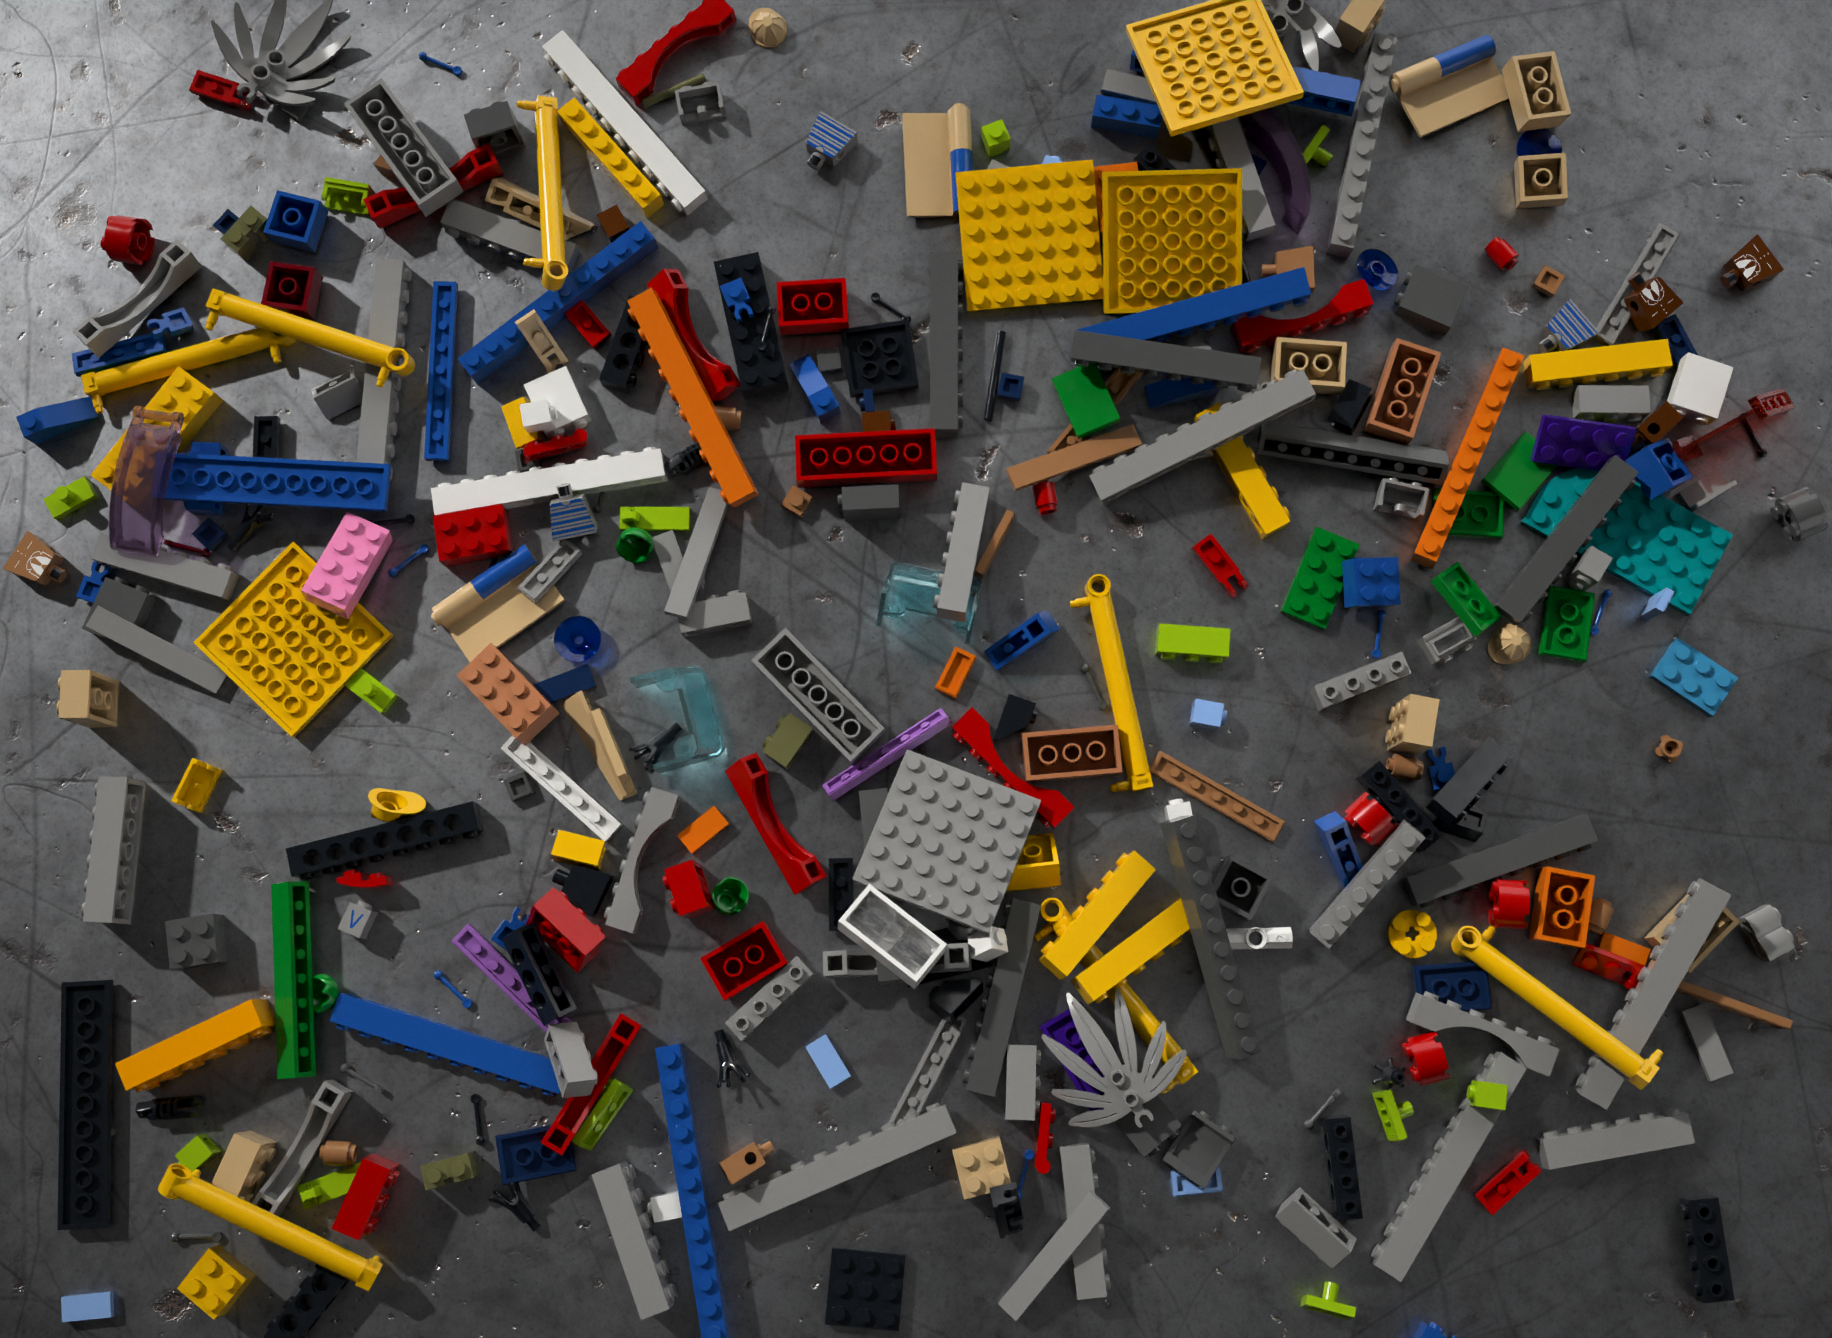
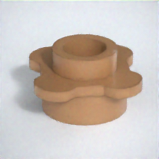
M1664 735L1660 738L1661 743L1655 749V754L1658 757L1663 756L1667 758L1670 763H1674L1678 760V755L1683 749V743L1670 738L1669 735Z

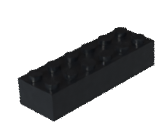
M755 252L714 261L719 289L721 285L742 278L750 297V302L746 304L750 306L754 317L750 318L748 312L743 311L740 313L742 321L738 323L734 314L735 308L729 310L720 289L744 399L789 390L773 316L765 342L766 350L760 352L757 349V344L761 342L769 314L767 309L771 306L759 253Z

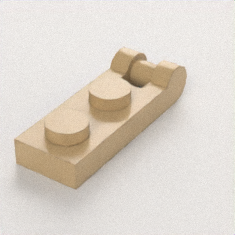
M534 309L515 321V324L549 373L555 371L554 368L561 363L564 365L569 362ZM553 353L556 354L555 357H553L552 359L548 360L547 357H549V356L552 355Z

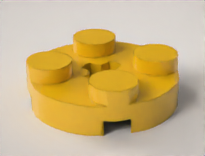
M1410 909L1401 911L1394 916L1388 924L1386 935L1390 947L1405 958H1419L1435 947L1437 930L1428 914ZM1409 927H1413L1418 932L1414 941H1411L1410 937H1406Z

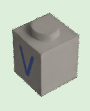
M359 900L358 904L350 902L338 929L357 938L366 939L378 912L371 910L373 905Z

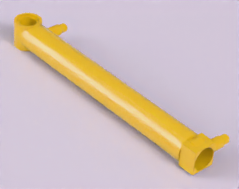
M538 95L535 102L525 100L516 102L517 108L534 111L542 247V259L525 258L523 264L533 268H543L541 276L542 285L550 291H558L564 285L568 275V267L565 264L558 103L555 97Z
M212 288L206 303L210 313L205 329L209 331L213 330L219 315L272 331L380 367L376 385L381 388L387 381L390 371L395 372L399 376H408L415 369L414 359L402 348H393ZM405 358L401 366H396L399 359Z
M256 327L96 373L83 374L81 379L84 392L92 398L96 413L102 414L103 403L101 397L106 396L108 393L171 376L178 366L184 371H190L270 348L274 363L279 364L281 363L279 345L289 347L294 344L296 339L284 335L279 336L278 333Z
M1095 574L1085 585L1084 593L1086 597L1070 601V607L1090 606L1115 724L1118 725L1119 743L1127 781L1111 784L1110 791L1130 790V793L1151 789L1153 782L1111 598V583L1105 575ZM1092 584H1100L1103 588V592H1095L1092 588Z
M1048 898L1042 902L1040 915L1047 924L1038 930V933L1034 935V939L1039 942L1053 931L1056 934L1064 923L1069 925L1074 919L1059 899ZM1053 903L1057 905L1058 914L1055 917H1050L1046 914L1045 907L1047 904ZM1094 944L1079 963L1086 969L1104 954ZM1126 982L1119 989L1126 1003L1133 1029L1149 1047L1161 1023ZM1112 987L1107 991L1110 1001L1114 1004L1115 988ZM1167 1030L1164 1049L1160 1059L1163 1065L1178 1052L1182 1051L1181 1047ZM1187 1055L1174 1079L1161 1092L1162 1095L1172 1090L1178 1084L1183 1085L1199 1072L1190 1062Z
M1467 925L1459 929L1451 941V948L1456 955L1469 958L1629 1078L1628 1081L1640 1090L1650 1083L1659 1070L1657 1064L1663 1055L1660 1049L1652 1053L1649 1059H1643L1490 945L1488 942L1496 931L1494 926H1489L1482 934L1473 926ZM1463 939L1467 940L1470 944L1465 943Z
M177 1163L168 1166L158 1186L159 1193L164 1197L174 1200L182 1199L339 1274L355 1282L356 1286L369 1292L383 1265L380 1263L381 1259L379 1256H374L373 1259L369 1258L368 1260L200 1179L201 1171L198 1169L192 1172L185 1165Z

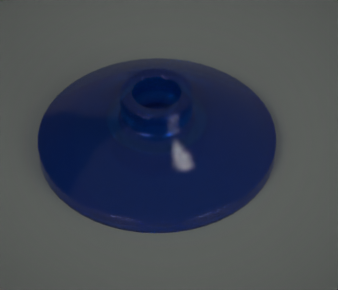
M1548 129L1529 130L1519 138L1516 153L1517 157L1562 153V144L1556 134ZM1538 144H1542L1545 149H1541Z
M1373 248L1366 249L1359 255L1357 269L1362 279L1368 285L1375 289L1387 290L1396 284L1398 270L1389 255Z
M569 617L562 621L555 631V648L568 661L584 662L592 658L599 650L601 645L600 630L587 617ZM577 637H583L581 644L575 643Z

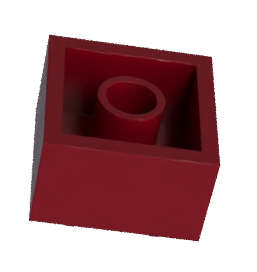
M270 261L261 304L305 319L314 320L323 276L315 267Z

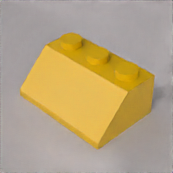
M1054 833L1028 835L1006 892L1061 886Z

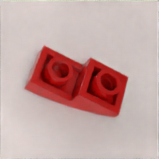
M358 869L345 871L343 872L344 876L336 878L337 883L357 888L376 889L393 886L392 877L383 875V872L371 874L368 876L369 879H367L366 873L358 872Z

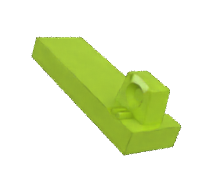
M620 507L619 529L624 531L631 527H637L645 531L667 532L673 530L674 532H690L691 509L690 507Z
M609 1079L601 1091L603 1094L602 1098L572 1141L577 1146L591 1151L633 1092V1089L619 1080Z
M361 1162L297 1186L304 1210L347 1194Z

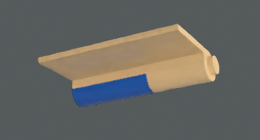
M1483 35L1391 75L1389 87L1396 94L1420 138L1509 100L1504 78L1492 59L1496 53V46L1490 35Z
M957 103L949 108L947 113H902L907 217H959L955 172L973 171L970 108L963 103Z
M525 544L432 608L434 612L431 614L432 619L438 626L443 624L469 662L490 643L499 648L565 601L555 585L537 604L518 591L517 587L539 565V562Z

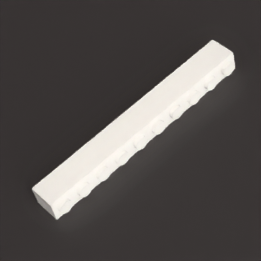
M563 30L542 46L545 53L543 58L551 68L553 66L557 68V74L565 84L569 82L572 85L571 90L579 100L583 98L587 102L585 106L592 115L597 114L601 118L599 121L605 130H611L615 134L614 139L621 147L625 146L629 150L628 155L636 164L640 162L644 167L642 170L650 180L652 178L658 183L656 185L664 196L668 194L671 197V203L678 212L683 211L688 216L708 200L703 187Z
M647 447L642 452L634 453V451H624L619 456L611 457V455H601L598 459L591 461L579 459L575 463L568 465L556 463L552 467L545 469L543 467H533L529 471L522 473L520 471H510L506 475L499 477L497 475H487L483 479L476 481L474 479H464L460 483L453 485L451 483H441L437 485L438 487L431 488L434 515L503 504L506 509L550 502L553 499L559 498L556 486L570 483L573 495L580 493L590 495L668 481L664 466V454L661 448Z

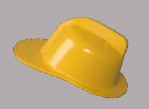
M376 788L369 791L368 799L372 803L371 817L386 823L400 820L406 814L419 813L426 807L425 799L414 792Z

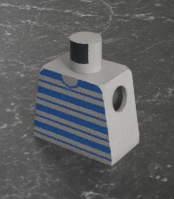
M820 111L806 141L807 151L811 154L807 164L817 171L823 162L832 167L836 166L857 144V132Z
M1570 299L1540 331L1545 339L1538 344V348L1542 353H1550L1552 350L1556 352L1575 350L1590 342L1599 331Z
M570 483L556 486L559 498L553 499L550 502L553 541L596 533L598 524L584 493L573 495Z

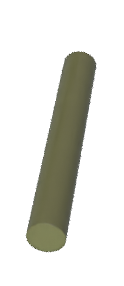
M702 73L644 98L642 103L647 108L675 96V90L683 86L694 87L707 82L706 78Z

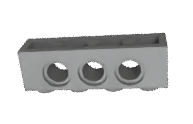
M1399 652L1315 685L1309 691L1319 712L1404 679L1411 674V670L1403 652Z
M796 956L727 1020L725 1024L740 1041H744L815 973L799 956Z

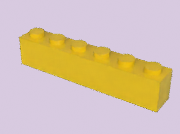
M575 97L557 110L564 126L646 218H649L664 206L661 194Z
M1668 339L1533 354L1523 361L1527 389L1536 388V390H1545L1554 385H1558L1559 388L1572 386L1573 383L1580 382L1582 385H1589L1597 380L1614 382L1622 377L1633 380L1648 374L1651 377H1658L1664 375L1673 366Z
M1219 402L1198 413L1193 422H1198V418L1208 412L1214 414L1220 411L1219 408L1222 404ZM1242 435L1212 450L1211 453L1263 540L1286 528L1291 522L1289 519L1291 516L1285 506H1281L1276 489L1273 486H1269L1265 470L1256 464L1254 460L1255 454L1250 446L1246 447L1242 440L1244 438Z
M1135 850L1128 855L1123 853L1115 862L1118 865L1113 872L1109 870L1100 880L1103 882L1099 889L1095 887L1087 895L1086 899L1088 902L1084 907L1081 905L1077 907L1071 914L1074 919L1070 924L1064 923L1056 932L1059 937L1054 943L1049 941L1041 950L1043 956L1039 961L1060 980L1070 974L1156 870Z
M1178 899L1070 980L1087 1005L1093 1001L1097 1004L1109 996L1107 994L1109 989L1114 987L1117 990L1128 982L1125 977L1131 973L1134 976L1146 968L1144 965L1146 961L1151 959L1154 962L1165 953L1162 949L1169 945L1172 948L1183 940L1181 935L1186 931L1191 934L1182 899Z

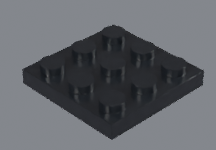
M909 319L840 329L850 398L864 396L863 390L872 389L873 394L919 388Z
M832 1247L825 1324L899 1332L906 1254Z

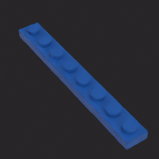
M433 281L424 459L426 461H449L458 301L457 282Z

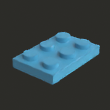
M1678 637L1672 641L1649 676L1708 717L1714 716L1738 679L1737 676Z

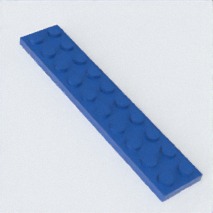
M157 452L152 498L155 500L387 512L391 465Z

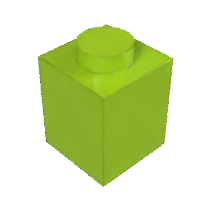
M1002 119L981 127V140L989 158L1010 150L1011 138Z
M1471 1080V1085H1468L1467 1100H1470L1469 1105L1506 1110L1508 1085Z
M201 1134L194 1137L175 1157L179 1160L178 1164L185 1165L192 1172L196 1169L201 1171L221 1151L207 1134Z

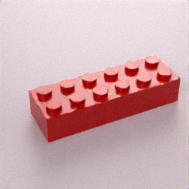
M935 428L795 435L796 481L798 488L937 481Z

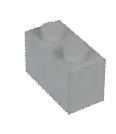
M1591 546L1578 555L1564 580L1569 582L1571 588L1578 591H1586L1600 581L1613 558Z

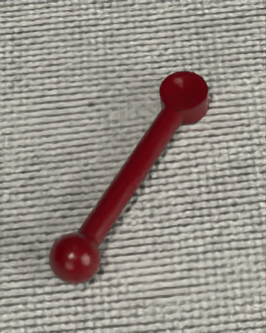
M167 539L163 541L165 545L200 553L203 557L210 555V551L207 548L199 549Z

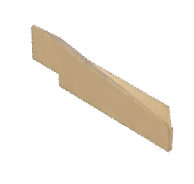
M501 177L492 179L485 201L504 206L503 212L541 228L539 196ZM563 208L565 240L594 228V223Z
M582 690L562 703L563 710L618 799L622 801L638 794L604 711L600 708L593 711L586 693Z

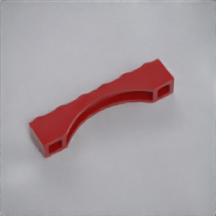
M703 0L696 10L690 11L682 22L672 26L662 39H657L648 51L638 55L634 63L628 68H623L618 73L616 81L619 89L638 106L642 99L647 98L654 92L655 81L666 60L686 43L706 36L721 35L736 22L734 9L725 0Z
M489 143L468 152L461 160L449 168L463 191L504 174ZM404 187L383 190L363 199L372 220L379 229L421 211Z
M663 269L646 285L648 289L652 288L657 292L711 400H724L741 385L731 366L712 356L697 337L689 313V288L679 269Z
M1365 279L1343 285L1337 295L1327 305L1307 316L1295 319H1274L1261 315L1248 319L1246 316L1239 318L1238 322L1233 323L1231 331L1239 353L1244 351L1252 353L1259 350L1260 346L1266 344L1273 346L1277 337L1298 338L1304 332L1310 330L1312 332L1320 331L1325 328V325L1332 323L1339 325L1346 322L1347 318L1354 316L1356 318L1364 317L1369 314L1374 302Z
M973 707L952 726L953 738L959 744L963 745L965 743L970 747L969 753L978 762L982 759L988 765L986 770L994 778L999 776L1005 782L1003 786L1041 800L1037 811L1039 815L1037 820L1045 828L1050 826L1054 830L1075 808L1058 790L1033 786L1012 773L1001 761L994 748L990 736L989 723Z
M757 752L740 758L725 770L794 895L813 887L827 876L816 856L801 847L789 835L781 823L771 799L768 771Z
M620 1013L591 1061L593 1070H596L598 1076L597 1084L594 1085L591 1095L569 1097L541 1141L543 1145L563 1155L642 1025Z

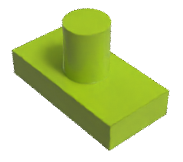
M1324 125L1320 127L1296 163L1295 171L1301 174L1311 158L1325 167L1328 165L1333 154L1320 147L1330 131L1329 128Z
M83 476L65 487H57L53 494L45 497L43 500L52 517L59 520L97 499L98 496L89 479Z
M362 668L345 685L383 715L398 697V695Z
M1380 1090L1372 1093L1388 1141H1400L1408 1138L1401 1119L1414 1114L1411 1103L1406 1101L1396 1105L1391 1090Z
M1324 1282L1322 1298L1308 1294L1301 1298V1308L1345 1320L1355 1318L1356 1307L1337 1302L1339 1284L1333 1282Z

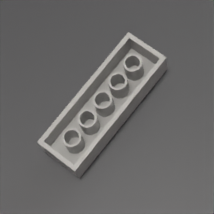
M382 78L344 103L351 116L425 217L464 192L452 172Z
M786 628L751 660L753 665L851 765L886 732L885 728Z
M98 777V782L94 789L96 805L92 810L93 830L89 835L91 851L87 857L88 878L84 883L86 897L81 909L83 922L131 925L145 782L127 777Z
M626 1160L592 1174L640 1319L643 1320L669 1310L676 1303L675 1298L678 1297L674 1283H669L667 1277L669 1267L666 1260L660 1257L658 1250L661 1249V1244L658 1236H653L650 1226H653V1221L649 1217L648 1211L645 1212L642 1204L645 1202L641 1188L636 1187L634 1179L637 1178L634 1166L632 1164L629 1165Z

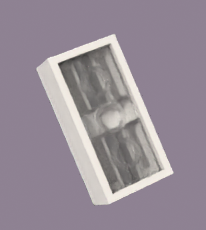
M870 884L838 921V930L913 989L919 985L944 954L947 946L944 941Z

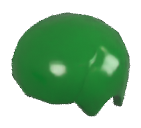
M631 527L621 533L616 549L619 556L626 561L643 563L652 552L654 542L651 535L644 529Z
M727 877L715 885L710 895V901L713 908L721 915L734 916L745 908L750 893L743 881L738 878Z
M324 973L317 974L312 979L314 988L313 1010L316 1013H322L335 1006L340 989L338 983L330 975Z

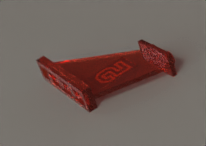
M1785 388L1756 395L1748 400L1752 407L1748 412L1697 440L1691 435L1674 441L1675 454L1679 459H1683L1684 463L1700 458L1704 455L1700 446L1757 417L1759 421L1787 413L1796 408Z

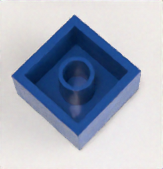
M277 190L263 233L273 243L315 253L329 211L319 200Z
M1669 438L1648 445L1625 460L1628 465L1639 472L1636 478L1641 485L1642 492L1650 500L1671 492L1693 478Z
M1398 557L1353 558L1342 561L1345 608L1390 607L1401 604Z

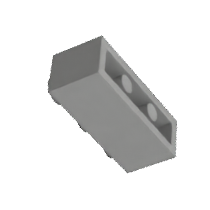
M1579 385L1572 391L1573 418L1588 421L1604 419L1605 422L1628 419V422H1640L1651 413L1649 386Z
M741 590L728 592V596L718 597V595L706 596L703 601H694L688 620L678 618L683 637L753 624L746 592L741 593Z
M577 1022L549 1024L544 1042L562 1098L591 1095L594 1085L597 1084L598 1076L591 1064L590 1051L586 1050L583 1031H580Z
M1007 1044L1005 1120L1035 1121V1115H1040V1100H1035L1036 1090H1040L1041 1077L1036 1075V1065H1041V1050H1037L1036 1045Z
M1301 1188L1297 1189L1281 1204L1275 1216L1284 1227L1288 1228L1298 1237L1301 1243L1307 1245L1321 1261L1331 1268L1335 1267L1351 1253L1356 1242V1238Z

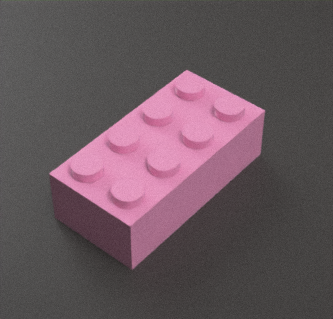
M347 511L301 590L305 600L349 619L393 542L390 530Z

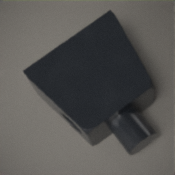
M573 865L570 873L557 869L552 882L563 886L561 892L566 894L569 902L574 907L580 908L586 915L595 918L614 876Z

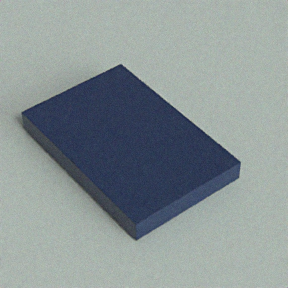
M1473 961L1412 966L1415 993L1424 995L1425 991L1439 996V1002L1446 1004L1450 1000L1462 1005V1011L1492 1009L1488 973Z
M551 1125L495 1136L502 1186L508 1185L510 1182L518 1183L577 1171L572 1140L563 1155H560L541 1143Z

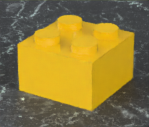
M219 1244L208 1248L177 1289L215 1320L228 1312L256 1275Z

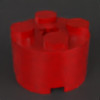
M120 215L109 216L104 237H102L100 242L101 249L105 250L113 261L142 265L143 261H149L154 251L155 238L150 235V230L153 231L152 225L148 220Z
M1364 792L1344 811L1346 816L1343 819L1352 829L1357 827L1363 833L1360 837L1369 846L1374 844L1379 846L1399 825L1398 823L1392 825L1390 821L1393 817L1374 798L1369 801L1366 798L1369 794Z
M1495 879V882H1492V886H1488L1487 898L1488 901H1492V910L1488 911L1489 925H1494L1495 928L1507 929L1527 928L1528 922H1524V915L1530 914L1529 888H1524L1527 881Z
M1434 1031L1406 1038V1043L1401 1044L1405 1058L1411 1059L1413 1067H1409L1412 1081L1416 1084L1419 1083L1420 1086L1451 1078L1450 1074L1445 1073V1070H1449L1448 1062L1441 1042L1436 1043V1040H1434V1037L1438 1036Z

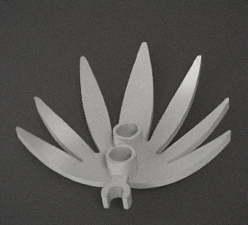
M275 0L263 31L258 58L254 57L250 31L238 2L234 4V20L237 42L243 59L228 36L212 20V30L221 53L231 68L243 80L248 82L242 83L237 87V94L240 96L243 92H248L249 94L246 96L248 103L255 99V93L259 91L270 100L286 106L314 104L315 98L296 93L311 92L334 83L335 77L287 81L297 79L317 70L335 57L351 40V34H348L293 66L316 40L328 17L333 0H326L294 30L278 50H275L282 33L287 0Z
M1261 0L1263 6L1270 7L1266 12L1279 40L1281 37L1284 38L1281 44L1289 61L1294 48L1296 32L1299 31L1305 59L1311 70L1318 71V48L1311 27L1325 43L1337 49L1341 48L1342 44L1333 28L1316 10L1305 3L1306 0Z
M1118 988L1115 990L1114 1007L1116 1032L1125 1063L1122 1065L1113 1046L1095 1019L1070 992H1067L1068 1006L1078 1034L1104 1077L1081 1057L1058 1041L1045 1034H1042L1041 1038L1051 1052L1072 1073L1105 1093L1104 1095H1099L1081 1090L1052 1089V1095L1071 1104L1091 1108H1104L1077 1115L1070 1119L1068 1124L1075 1127L1102 1126L1122 1118L1131 1111L1135 1114V1123L1139 1128L1143 1127L1139 1119L1140 1116L1147 1115L1153 1121L1152 1112L1144 1108L1142 1104L1157 1096L1170 1084L1181 1068L1187 1051L1183 1049L1170 1058L1160 1068L1155 1077L1152 1078L1160 1062L1165 1044L1166 1022L1162 1021L1149 1044L1142 1071L1138 1072L1133 1026L1126 1003Z

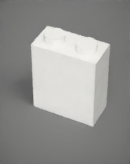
M1688 352L1679 361L1667 401L1683 417L1692 419L1698 425H1710L1718 419L1734 367Z
M566 366L524 384L531 402L547 399L551 406L556 408L558 419L554 420L555 428L544 430L549 439L558 435L564 437L566 432L572 429H582L587 426L588 422L592 421Z

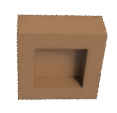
M1544 265L1532 287L1552 298L1565 275Z
M792 485L781 507L802 518L813 500V496Z

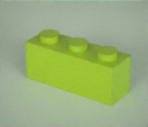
M1159 623L1156 634L1155 655L1161 656V659L1175 660V657H1185L1184 660L1188 662L1208 659L1209 663L1220 664L1229 657L1230 629Z

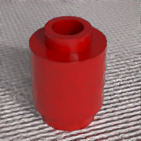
M1499 236L1494 238L1484 249L1487 252V256L1501 271L1505 269L1509 271L1519 262L1517 259L1519 253L1505 239L1501 240Z
M1046 480L1033 485L1031 490L1035 509L1038 510L1039 515L1056 512L1058 500L1054 482Z

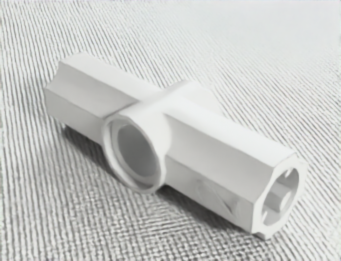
M1291 927L1226 928L1232 950L1292 948L1293 935ZM1251 932L1259 934V944L1253 945L1250 943L1249 935Z

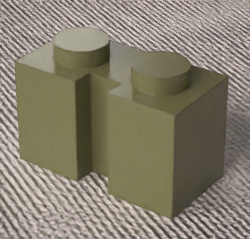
M250 205L222 236L221 240L230 250L247 262L258 250L255 244L260 239L263 242L268 239L263 233L267 218Z
M790 712L787 716L783 715L776 724L777 731L773 736L769 735L762 745L764 747L762 752L787 770L814 732L811 726Z
M475 1151L420 1166L425 1190L452 1183L451 1177H453L455 1183L480 1175Z

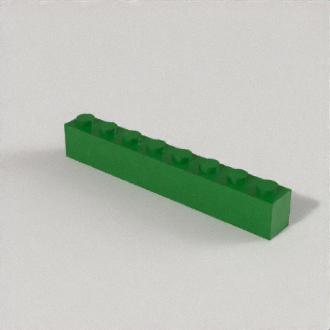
M288 881L271 884L277 1079L316 1076L309 881Z

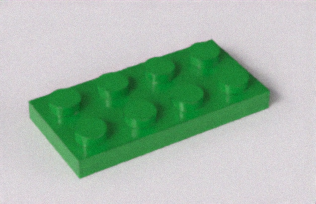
M1316 526L1280 613L1324 631L1343 587L1342 561L1355 558L1360 544Z

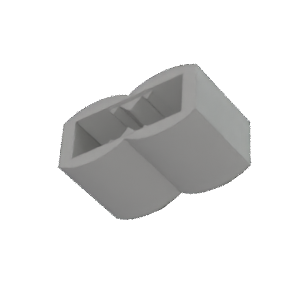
M1762 905L1738 918L1742 929L1750 939L1753 948L1762 962H1770L1795 948L1793 935L1788 929L1783 928L1780 921L1782 919L1780 912L1771 905Z

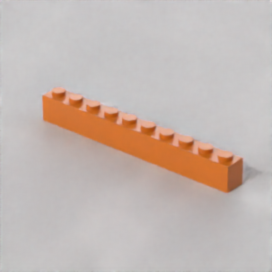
M649 288L627 300L630 306L628 313L634 322H638L640 326L638 332L644 342L648 341L651 347L648 349V352L654 362L658 361L661 367L658 372L664 382L668 381L671 387L668 392L674 402L678 401L681 407L678 410L685 423L688 421L691 430H689L690 436L695 443L699 442L702 448L699 453L705 463L709 462L712 468L709 473L715 483L719 482L722 488L720 495L725 504L729 503L731 506L737 507L758 496L759 493L657 292Z
M1502 347L1411 558L1412 562L1433 570L1525 355Z

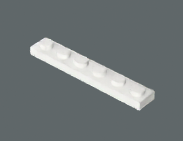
M512 735L501 747L508 756L606 843L622 826L616 818L531 742L525 746Z

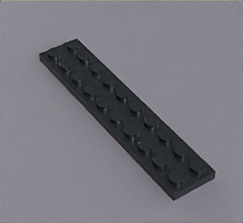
M113 980L62 982L57 1230L110 1227Z

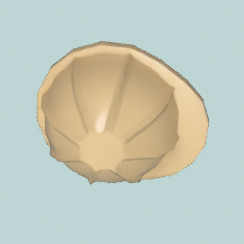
M760 8L755 10L749 18V30L752 40L757 45L765 48L778 46L787 35L785 20L772 9Z
M1505 624L1500 626L1489 639L1487 652L1489 657L1498 664L1508 665L1524 660L1529 654L1532 647L1531 638L1522 626Z

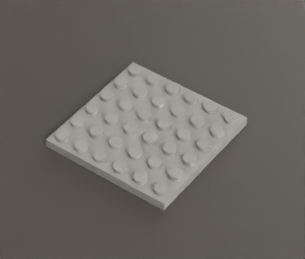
M907 749L852 881L865 887L870 884L883 894L989 935L1041 800Z

